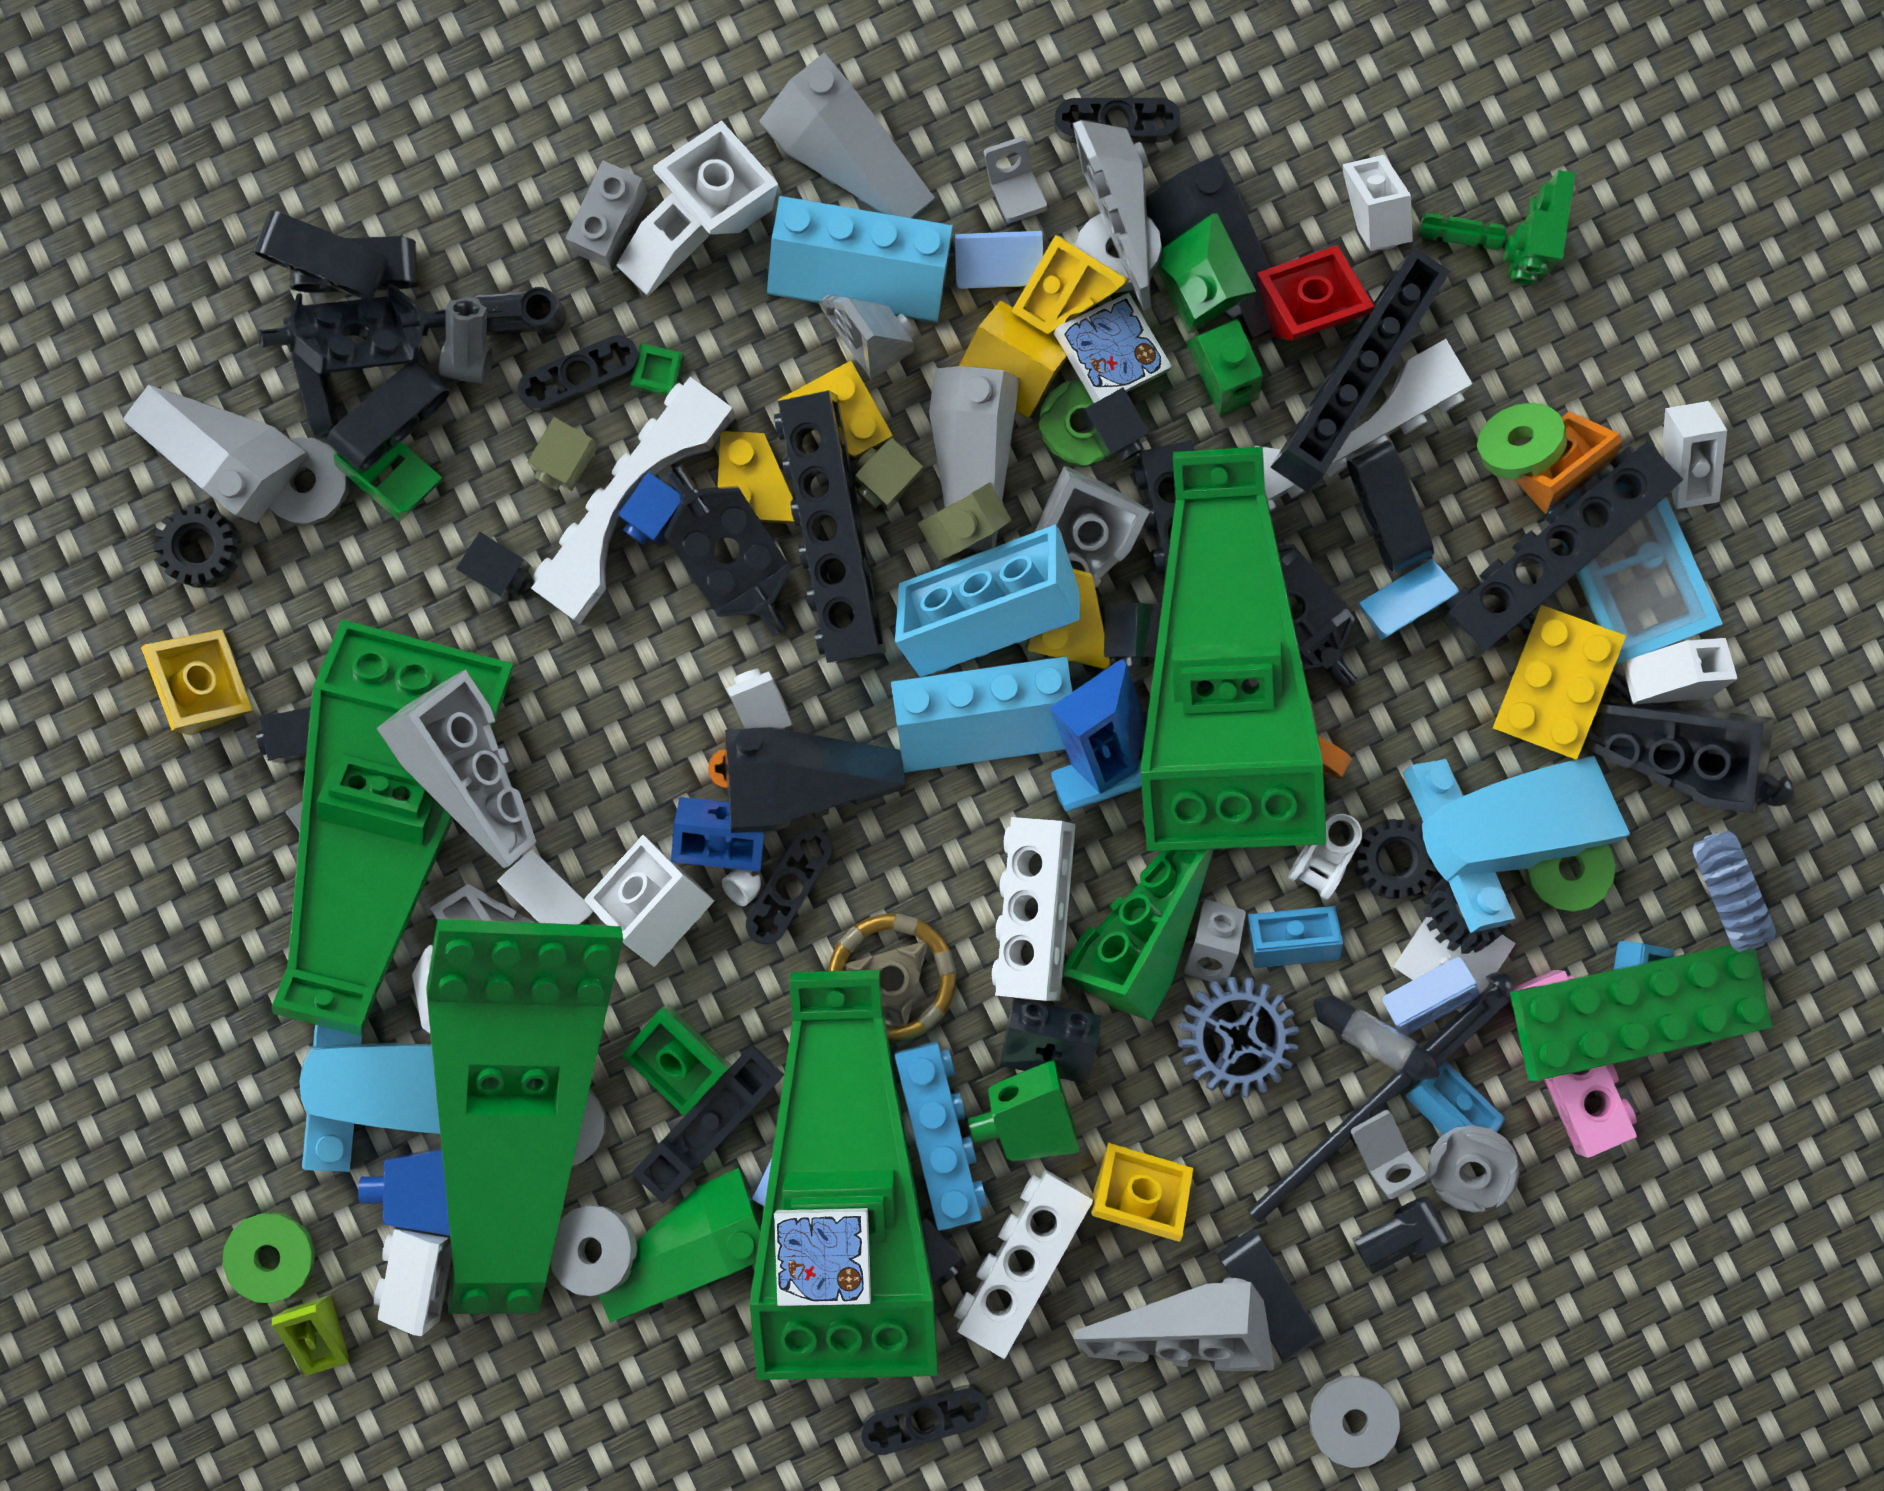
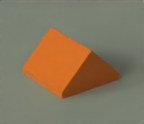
M1569 411L1561 417L1567 431V446L1558 462L1545 472L1534 476L1532 472L1520 474L1522 479L1514 480L1537 506L1547 514L1581 488L1595 474H1599L1610 465L1623 441L1619 433Z

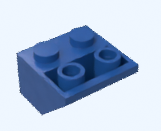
M1121 659L1049 708L1071 765L1100 794L1136 770L1147 723L1127 663Z

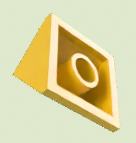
M1000 300L979 325L959 366L1004 370L1020 378L1015 411L1030 419L1067 359V356L1054 333L1046 334L1011 312L1013 307Z
M223 629L145 644L141 647L172 731L193 735L253 711Z
M1108 1143L1092 1195L1093 1202L1089 1210L1094 1217L1180 1242L1183 1236L1193 1168Z

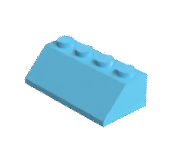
M779 196L771 241L767 294L821 303V299L827 295L847 297L889 306L895 316L902 313L909 319L938 323L952 244L953 225Z
M1052 525L899 583L895 643L920 678L937 671L946 670L967 660L985 656L992 651L1014 643L1024 642L1031 637L1056 628L1065 627L1072 622L1080 620L1079 587L1057 525Z
M1067 656L891 682L904 773L1065 750L1049 708L1072 693Z

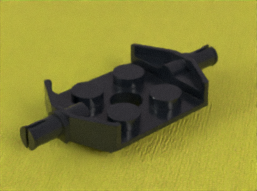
M387 284L385 297H376L372 301L357 299L303 305L302 293H298L291 311L289 324L281 328L258 329L257 336L261 349L287 345L289 352L294 351L320 374L414 363L418 358L422 338L427 336L428 329L446 327V309L421 310L417 303L393 284ZM347 336H359L363 338L365 341L354 342L351 338Z
M683 465L677 466L675 469L684 481V484H681L673 470L668 472L666 476L669 477L680 494L681 503L664 532L665 538L718 617L756 614L761 617L772 637L779 635L780 633L771 621V618L775 620L782 632L788 628V625L785 624L774 607V600L792 568L738 486L700 489L698 485H694ZM722 538H732L739 545L737 557L730 562L720 561L714 554V547Z
M1294 544L1278 546L1288 596L1298 598L1303 606L1301 617L1293 621L1304 671L1320 668L1328 670L1342 687V690H1344L1357 679L1341 660V657L1344 656L1341 651L1355 618Z

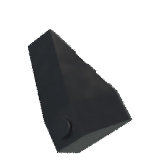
M1216 154L1179 172L1146 197L1147 217L1153 221L1159 230L1163 249L1211 214H1218L1256 292L1224 313L1232 321L1237 319L1244 333L1253 340L1271 331L1257 280V272L1269 269L1270 267L1240 195L1219 154Z
M1600 702L1582 747L1623 767H1630L1667 788L1672 787L1693 797L1694 801L1707 807L1754 813L1769 762L1774 718L1730 712Z
M776 728L725 730V771L731 833L777 831L790 827V821L810 814L818 818L829 814V808L847 802L858 805L905 790L901 750Z

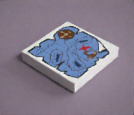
M1129 293L1058 326L1053 332L1094 403L1122 387L1128 392L1167 373L1172 367Z
M868 1208L776 1210L774 1219L777 1305L870 1304Z

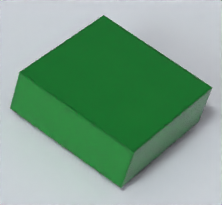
M641 343L631 387L668 396L673 387L678 384L684 354Z

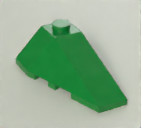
M1214 849L1161 851L1140 873L1141 882L1125 899L1119 896L1109 906L1113 912L1095 930L1090 926L1079 938L1063 967L1062 977L1116 1010L1151 1021L1172 984Z
M740 1168L698 1185L636 1242V1259H633L630 1269L632 1271L627 1281L615 1291L599 1295L610 1323L756 1263L762 1219Z

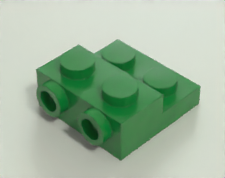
M1558 170L1547 184L1543 183L1537 196H1532L1529 201L1526 220L1523 224H1518L1513 236L1509 235L1507 237L1503 261L1509 262L1507 276L1511 277V282L1520 285H1534L1537 281L1541 282L1563 259L1575 172Z

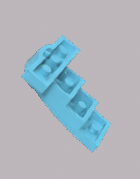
M1595 756L1527 772L1484 787L1465 796H1462L1446 759L1411 765L1403 772V776L1423 820L1422 831L1427 853L1438 872L1449 882L1470 933L1506 926L1515 919L1495 872L1529 869L1540 861L1576 856L1586 848L1618 843L1630 835Z
M315 1025L313 1046L309 1048L300 1074V1095L304 1110L307 1112L302 1169L350 1172L354 1123L396 1130L440 1134L431 1044H361L362 1035L359 1036Z

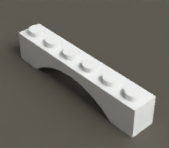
M1446 339L1412 357L1402 366L1394 386L1381 408L1371 419L1352 431L1326 472L1329 477L1347 468L1346 458L1388 440L1387 436L1399 429L1406 435L1427 422L1425 414L1436 408H1439L1441 413H1445L1465 400L1462 393L1472 385V382ZM1263 447L1265 490L1269 508L1272 511L1277 507L1274 503L1275 499L1286 493L1293 499L1306 491L1270 468L1281 449Z
M689 377L684 385L678 383L669 392L664 401V404L667 406L658 420L651 418L645 424L638 436V439L641 441L631 455L625 453L618 460L612 470V474L615 476L605 490L599 488L594 492L585 507L589 512L579 525L572 523L566 529L559 541L562 548L553 560L546 558L533 575V579L536 582L532 589L578 624H581L606 590L605 567L608 547L619 519L618 514L646 474L650 472L655 476L666 467L678 461L710 451L719 440L721 431H725L736 417L730 405L691 377Z

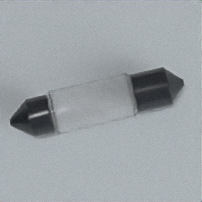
M1335 995L1314 1000L1313 1005L1317 1021L1341 1035L1343 1040L1393 1070L1403 1072L1414 1080L1435 1079L1439 1077L1440 1072L1432 1053L1417 1045L1415 1040L1368 1012L1356 1009Z

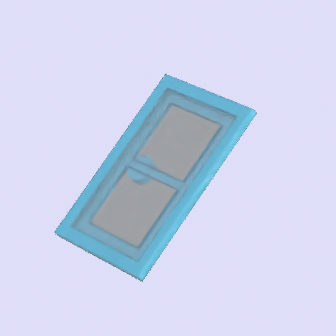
M1609 473L1604 474V475H1602V476H1600V477L1603 479V478L1606 477ZM1615 483L1616 492L1620 497L1624 499L1634 498L1633 490L1629 485ZM1576 491L1563 502L1571 507L1582 496ZM1667 497L1576 574L1597 625L1626 635L1615 666L1622 664L1626 660L1662 649L1723 624ZM1582 512L1583 520L1588 526L1593 528L1601 527V519L1595 512ZM1561 540L1567 555H1569L1567 544Z

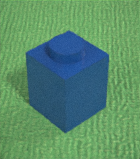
M648 472L618 514L621 520L627 524L623 531L642 545H645L650 540L657 546H660L665 539L664 532L681 503L680 494Z

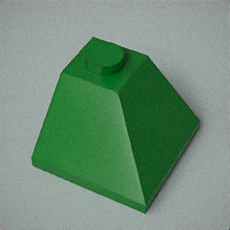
M1217 213L1211 214L1162 249V258L1156 269L1188 334L1194 333L1256 292Z

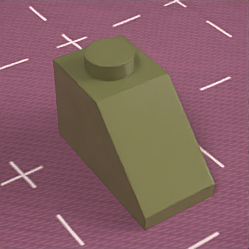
M989 482L917 524L938 561L993 534L1012 520L992 484Z

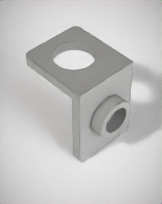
M1021 136L984 150L990 186L1008 223L1045 212L1048 209L1047 202L1032 173L1027 142L1024 137ZM1009 152L1019 154V158L1013 166L1004 169L996 166L997 160L1002 155Z
M1207 899L1203 901L1195 942L1184 968L1186 975L1210 982L1216 981L1221 985L1226 984V979L1230 976L1239 954L1246 915L1244 910ZM1205 957L1214 958L1222 964V967L1218 970H1207L1198 964V960Z
M1385 1110L1351 1129L1353 1139L1369 1173L1389 1199L1398 1197L1428 1179L1424 1169L1409 1152L1396 1121L1389 1110ZM1407 1168L1411 1170L1408 1178L1401 1182L1392 1183L1388 1181L1391 1173L1398 1169Z

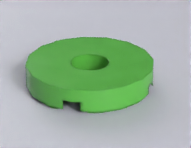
M1081 380L1064 382L1049 393L1041 407L1038 428L1043 444L1053 457L1067 465L1087 467L1103 462L1105 457L1091 432L1080 434L1075 432L1070 425L1072 415L1077 412H1084L1086 407L1094 403Z
M1537 403L1517 404L1501 410L1486 422L1479 433L1477 448L1485 468L1495 476L1507 479H1522L1520 474L1532 472L1534 476L1545 472L1558 462L1566 450L1567 431L1560 414L1551 407ZM1521 438H1532L1527 444L1521 446L1513 445Z
M1607 844L1586 848L1574 856L1580 864V873L1574 880H1567L1560 874L1559 862L1562 858L1540 861L1534 867L1524 869L1528 886L1538 900L1554 909L1574 912L1591 908L1604 899L1613 884L1616 866L1612 849Z
M264 1212L245 1219L232 1230L224 1246L223 1268L228 1282L239 1295L254 1302L274 1303L294 1295L310 1277L315 1261L314 1244L307 1229L292 1219L293 1217L285 1213ZM271 1245L279 1251L280 1263L275 1269H267L259 1262L258 1254L262 1246Z

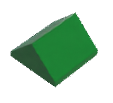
M670 1005L662 1007L621 1055L684 1116L732 1066Z

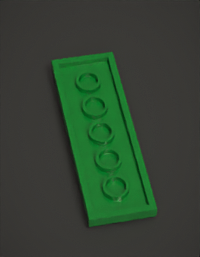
M1731 944L1510 992L1528 1081H1540L1773 1028L1756 949L1751 950L1749 948L1739 952Z

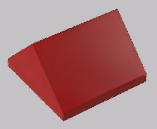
M1338 245L1257 272V280L1273 338L1295 340L1371 314L1375 308Z

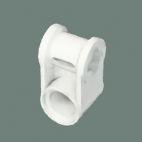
M1330 814L1325 817L1326 844L1305 845L1288 874V878L1292 881L1300 879L1321 892L1320 896L1325 900L1329 899L1340 883L1346 866L1362 838V828L1359 822L1347 814ZM1336 821L1344 822L1349 828V838L1341 846L1334 845L1328 836L1330 826ZM1311 866L1314 869L1320 871L1325 875V877H1322L1314 871L1310 870L1309 867Z

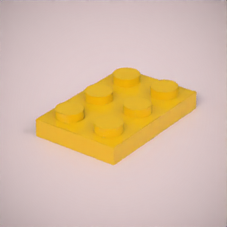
M1541 605L1493 729L1577 760L1626 635Z

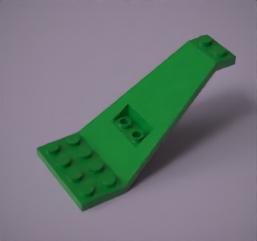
M1263 446L1173 452L1176 500L1141 763L1147 851L1326 844L1323 757L1265 490ZM1253 678L1259 683L1254 687H1248L1243 684V681ZM1201 681H1209L1213 686L1209 689H1202L1197 684Z
M341 620L312 689L288 964L272 1004L273 1014L359 1036L362 1035L375 997L454 820L400 764L377 730V727L407 704L464 670L468 672L491 707L494 719L496 720L513 674V663ZM361 785L365 788L358 790L351 787ZM399 796H405L408 799L405 801H401L395 798Z
M455 919L437 920L426 985V996L453 1259V1274L448 1295L449 1314L539 1313L623 943L621 926Z
M880 970L791 972L789 987L793 1021L749 1303L757 1380L938 1376L939 1364L933 1285L884 1018ZM868 1208L870 1304L778 1306L774 1219L776 1210Z

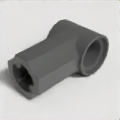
M464 296L458 300H450L446 307V341L441 351L439 374L441 377L484 386L489 379L493 360L492 347L487 346V308L481 305L479 299Z

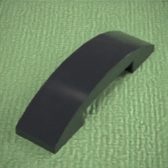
M752 1044L631 1174L664 1204L780 1081L784 1073Z

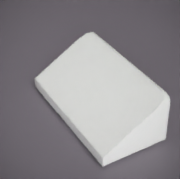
M533 849L497 880L539 923L582 925L594 912L584 899Z

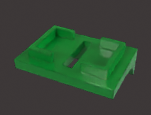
M400 442L364 473L357 472L341 455L336 453L333 455L335 466L399 522L442 481V477L403 442ZM398 457L404 460L377 487L372 485Z

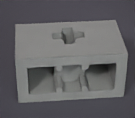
M602 160L565 238L574 254L610 270L613 269L648 195L642 177Z

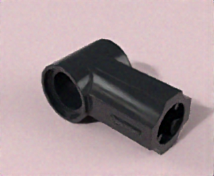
M533 287L521 293L475 296L476 299H479L481 305L487 308V335L537 332L540 335L549 336L560 331L566 322L565 307L551 291L544 287ZM551 303L552 307L549 315L544 319L535 320L534 311L540 304Z
M1423 1196L1406 1203L1395 1210L1393 1213L1394 1217L1352 1238L1362 1261L1372 1275L1411 1254L1420 1255L1429 1252L1450 1238L1429 1196Z

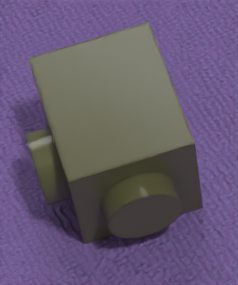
M553 417L527 463L537 472L534 479L556 492L560 485L573 491L598 446L591 437Z
M890 437L878 451L874 448L869 449L855 465L859 470L855 475L856 483L860 486L856 492L873 509L881 505L889 512L923 475V466Z

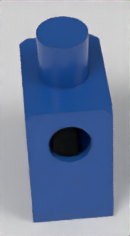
M442 1148L391 1157L384 1162V1176H362L360 1178L358 1187L360 1204H383L384 1224L450 1236Z

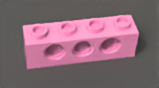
M1552 970L1515 987L1516 990L1574 977L1572 975L1567 976L1566 972L1562 970ZM1613 1064L1544 1079L1576 1154L1589 1158L1637 1137L1632 1126L1637 1123L1636 1116L1629 1102L1625 1098L1621 1100L1614 1085L1619 1079ZM1596 1090L1601 1097V1106L1595 1113L1588 1114L1584 1107V1100L1588 1093Z

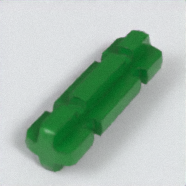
M1425 213L1420 222L1419 235L1422 238L1431 240L1442 237L1443 242L1477 247V244L1480 243L1483 244V248L1499 250L1505 242L1506 227L1495 223L1483 226V221L1448 216V219H1442L1440 214Z

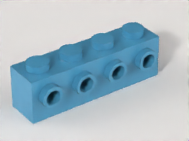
M938 1041L895 1051L894 1055L938 1231L982 1220L980 1208L988 1207L982 1181H972L969 1164L977 1163L971 1137H961L958 1121L966 1119L960 1092L955 1094L950 1092L947 1077L955 1075L949 1049L940 1051Z

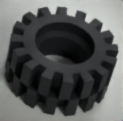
M187 505L188 510H183L180 507L173 510L175 516L173 518L166 516L161 521L166 525L163 531L157 528L154 535L160 538L159 543H153L154 551L160 555V557L156 558L158 564L166 569L164 572L177 581L195 588H202L203 585L209 588L217 586L216 581L225 582L230 577L226 573L229 570L236 571L239 565L234 563L236 557L242 558L243 551L238 548V543H242L241 536L235 533L234 530L237 528L223 515L205 506L200 508L196 505ZM195 531L208 532L214 542L211 556L201 563L189 562L183 553L184 540Z
M1390 819L1375 823L1374 826L1367 828L1363 832L1364 835L1356 849V853L1352 855V861L1356 862L1354 872L1356 876H1360L1361 884L1365 889L1369 888L1373 891L1372 894L1378 897L1401 899L1418 894L1424 886L1430 884L1432 881L1430 876L1437 869L1427 853L1422 827L1419 824L1414 825L1411 821L1405 819ZM1389 842L1403 844L1411 855L1409 869L1397 877L1386 874L1379 865L1378 857L1380 850Z
M1444 878L1429 890L1430 893L1424 900V904L1429 905L1423 910L1424 918L1432 917L1433 919L1427 924L1429 931L1437 928L1440 934L1435 939L1440 944L1445 939L1449 940L1447 949L1452 951L1461 946V954H1469L1472 950L1475 953L1483 950L1503 935L1502 933L1510 925L1508 923L1506 926L1470 933L1465 919L1456 908L1455 896L1451 886ZM1506 896V898H1507V900H1508V903L1510 904V903H1511L1510 897H1509V896Z

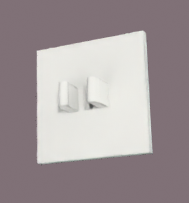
M1456 904V908H1457L1458 912H1459L1460 915L1463 917V914H1462V912H1461V910H1460L1459 905ZM1426 917L1393 968L1411 980H1415L1450 960L1460 957L1475 980L1479 994L1482 993L1490 983L1486 976L1499 970L1516 943L1501 935L1479 952L1475 953L1472 950L1469 954H1461V946L1452 951L1447 949L1449 940L1445 939L1440 944L1435 939L1440 932L1437 928L1429 931L1427 924L1433 919L1432 917ZM1470 1003L1458 1008L1457 1011L1461 1012Z

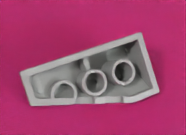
M825 52L789 80L759 120L763 128L788 157L799 164L800 162L821 174V177L834 185L835 183L858 197L860 202L878 213L913 219L935 201L933 194L874 114Z
M1080 120L1073 123L1082 173L1143 311L1151 308L1146 187L1143 169L1149 167L1146 153L1140 142L1133 144L1126 128Z
M827 295L821 299L822 311L870 380H873L914 352V342L911 338L916 336V333L902 313L896 317L889 306L847 297Z
M967 366L935 369L929 414L945 507L989 482L1002 502L1020 378L1004 370ZM998 530L966 549L986 551L996 547Z
M151 385L145 388L122 419L229 511L238 517L256 524L309 455L308 452L273 426Z
M1064 466L1046 503L1036 531L1056 524L1061 532L1072 569L1091 573L1096 588L1102 582L1101 578L1131 551L1150 511L1107 484ZM1027 640L1017 644L1026 647Z
M464 670L404 706L377 727V730L405 770L505 868L510 866L535 844L536 839L520 792L512 788L504 766L505 763L509 762L505 748L499 749L490 725L495 722L491 707L468 672Z
M1238 1278L1225 1279L1222 1283L1205 1284L1074 1331L1075 1342L1088 1357L1145 1362L1148 1360L1149 1355H1157L1163 1360L1172 1361L1173 1366L1188 1367V1360L1198 1359L1215 1361V1370H1274V1359L1264 1300L1251 1282Z

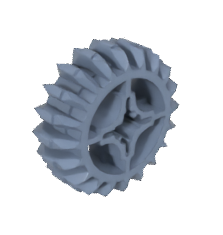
M1729 830L1720 834L1716 832L1704 837V840L1694 843L1692 852L1732 947L1741 952L1749 948L1751 950L1764 946V943L1774 940L1776 935L1775 926L1736 835Z
M1227 977V991L1223 992L1218 982L1213 981L1209 984L1213 994L1211 999L1202 991H1197L1195 997L1203 1006L1199 1010L1190 1005H1186L1184 1011L1195 1016L1193 1024L1181 1021L1178 1025V1028L1181 1030L1191 1031V1038L1178 1040V1046L1181 1048L1192 1047L1194 1051L1182 1058L1183 1063L1191 1065L1199 1062L1200 1065L1194 1070L1192 1076L1199 1080L1207 1073L1211 1074L1206 1083V1088L1211 1091L1217 1088L1221 1080L1224 1081L1222 1088L1224 1096L1231 1097L1235 1084H1238L1241 1096L1244 1098L1249 1097L1251 1082H1254L1256 1089L1260 1093H1264L1267 1091V1085L1263 1079L1264 1076L1267 1075L1273 1082L1279 1083L1282 1078L1274 1070L1275 1066L1279 1064L1283 1068L1291 1069L1293 1065L1289 1060L1282 1058L1284 1050L1292 1053L1298 1051V1045L1285 1042V1036H1293L1299 1033L1298 1027H1284L1283 1021L1291 1019L1294 1016V1012L1292 1009L1277 1012L1276 1009L1283 1003L1284 997L1281 994H1277L1267 1001L1266 997L1270 992V986L1266 983L1260 985L1256 993H1253L1254 980L1252 978L1246 977L1242 983L1241 990H1238L1235 977ZM1233 1000L1250 1001L1245 1011L1242 1010L1239 1016L1232 1021L1225 1022L1211 1014L1216 1008L1226 1002ZM1261 1009L1267 1015L1272 1027L1273 1040L1271 1047L1260 1041L1256 1035L1255 1027L1259 1020L1257 1016ZM1221 1025L1230 1030L1232 1027L1239 1030V1025H1244L1243 1035L1248 1038V1041L1255 1044L1257 1048L1237 1043V1049H1232L1233 1039L1228 1036L1227 1032L1221 1030L1219 1026ZM1205 1026L1218 1034L1221 1040V1048L1218 1053L1219 1058L1215 1065L1210 1061L1204 1049L1203 1031ZM1244 1053H1253L1265 1059L1259 1066L1248 1072L1227 1073L1231 1063L1235 1064L1239 1056Z

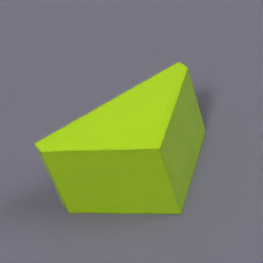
M331 1295L290 1307L272 1318V1327L305 1376L349 1363L348 1352Z

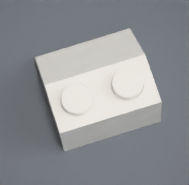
M722 120L653 167V171L709 234L740 233L773 209L778 183Z
M644 835L637 840L584 899L607 926H621L623 943L653 967L671 951L679 939L701 918L703 913L714 902L677 864L671 862V859Z
M397 1227L394 1230V1234H388L385 1240L382 1259L383 1261H388L385 1279L380 1278L374 1295V1305L380 1306L378 1320L412 1335L423 1336L440 1322L452 1259L451 1239L447 1235Z

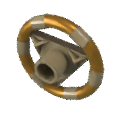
M899 913L876 915L853 926L839 940L832 953L828 971H844V969L846 971L880 970L883 1007L901 1024V1026L886 1025L889 1043L908 1041L930 1031L945 1016L952 1002L956 987L955 964L951 950H949L943 938L931 926L918 918ZM894 930L915 935L923 941L846 963L850 953L867 936L879 931ZM928 946L934 954L940 976L939 990L934 1002L917 1020L908 1023Z

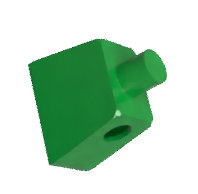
M1237 319L1186 341V345L1219 417L1259 400L1263 374ZM1244 387L1243 390L1234 393L1239 388Z
M1054 1060L993 1084L988 1089L991 1112L968 1118L974 1143L978 1144L1000 1138L1006 1158L1011 1161L1080 1152L1075 1123Z

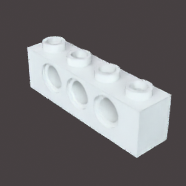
M1011 817V826L1006 829L1004 835V850L1008 853L1007 870L1002 873L1000 879V894L1004 897L1003 915L999 916L996 924V938L1000 942L999 959L995 960L992 968V982L996 986L995 995L1060 1001L1076 824L1055 820ZM1038 853L1042 858V868L1037 875L1033 876L1029 871V861L1034 854ZM1034 897L1038 903V913L1030 921L1025 914V905L1030 898ZM1029 941L1034 948V958L1031 963L1026 965L1021 958V949Z
M1046 1169L1043 1170L1040 1178L1033 1174L1027 1182L1020 1196L1021 1199L1026 1201L1018 1217L1010 1214L998 1235L1004 1242L996 1256L991 1253L987 1254L976 1274V1277L982 1280L974 1295L966 1292L954 1313V1316L960 1319L957 1323L958 1333L1003 1359L1007 1356L1093 1202L1091 1195ZM1048 1210L1055 1215V1224L1048 1232L1040 1233L1030 1226L1031 1218L1037 1211ZM1020 1249L1027 1250L1033 1255L1031 1267L1022 1272L1015 1271L1008 1265L1010 1255ZM996 1289H1003L1012 1297L1009 1306L1001 1311H995L986 1304L988 1294Z

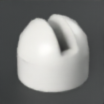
M735 869L722 879L724 891L733 902L740 906H746L761 889L759 875L752 877L750 875L752 871Z

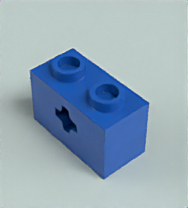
M680 797L673 827L671 862L760 872L765 832L731 833L728 802Z

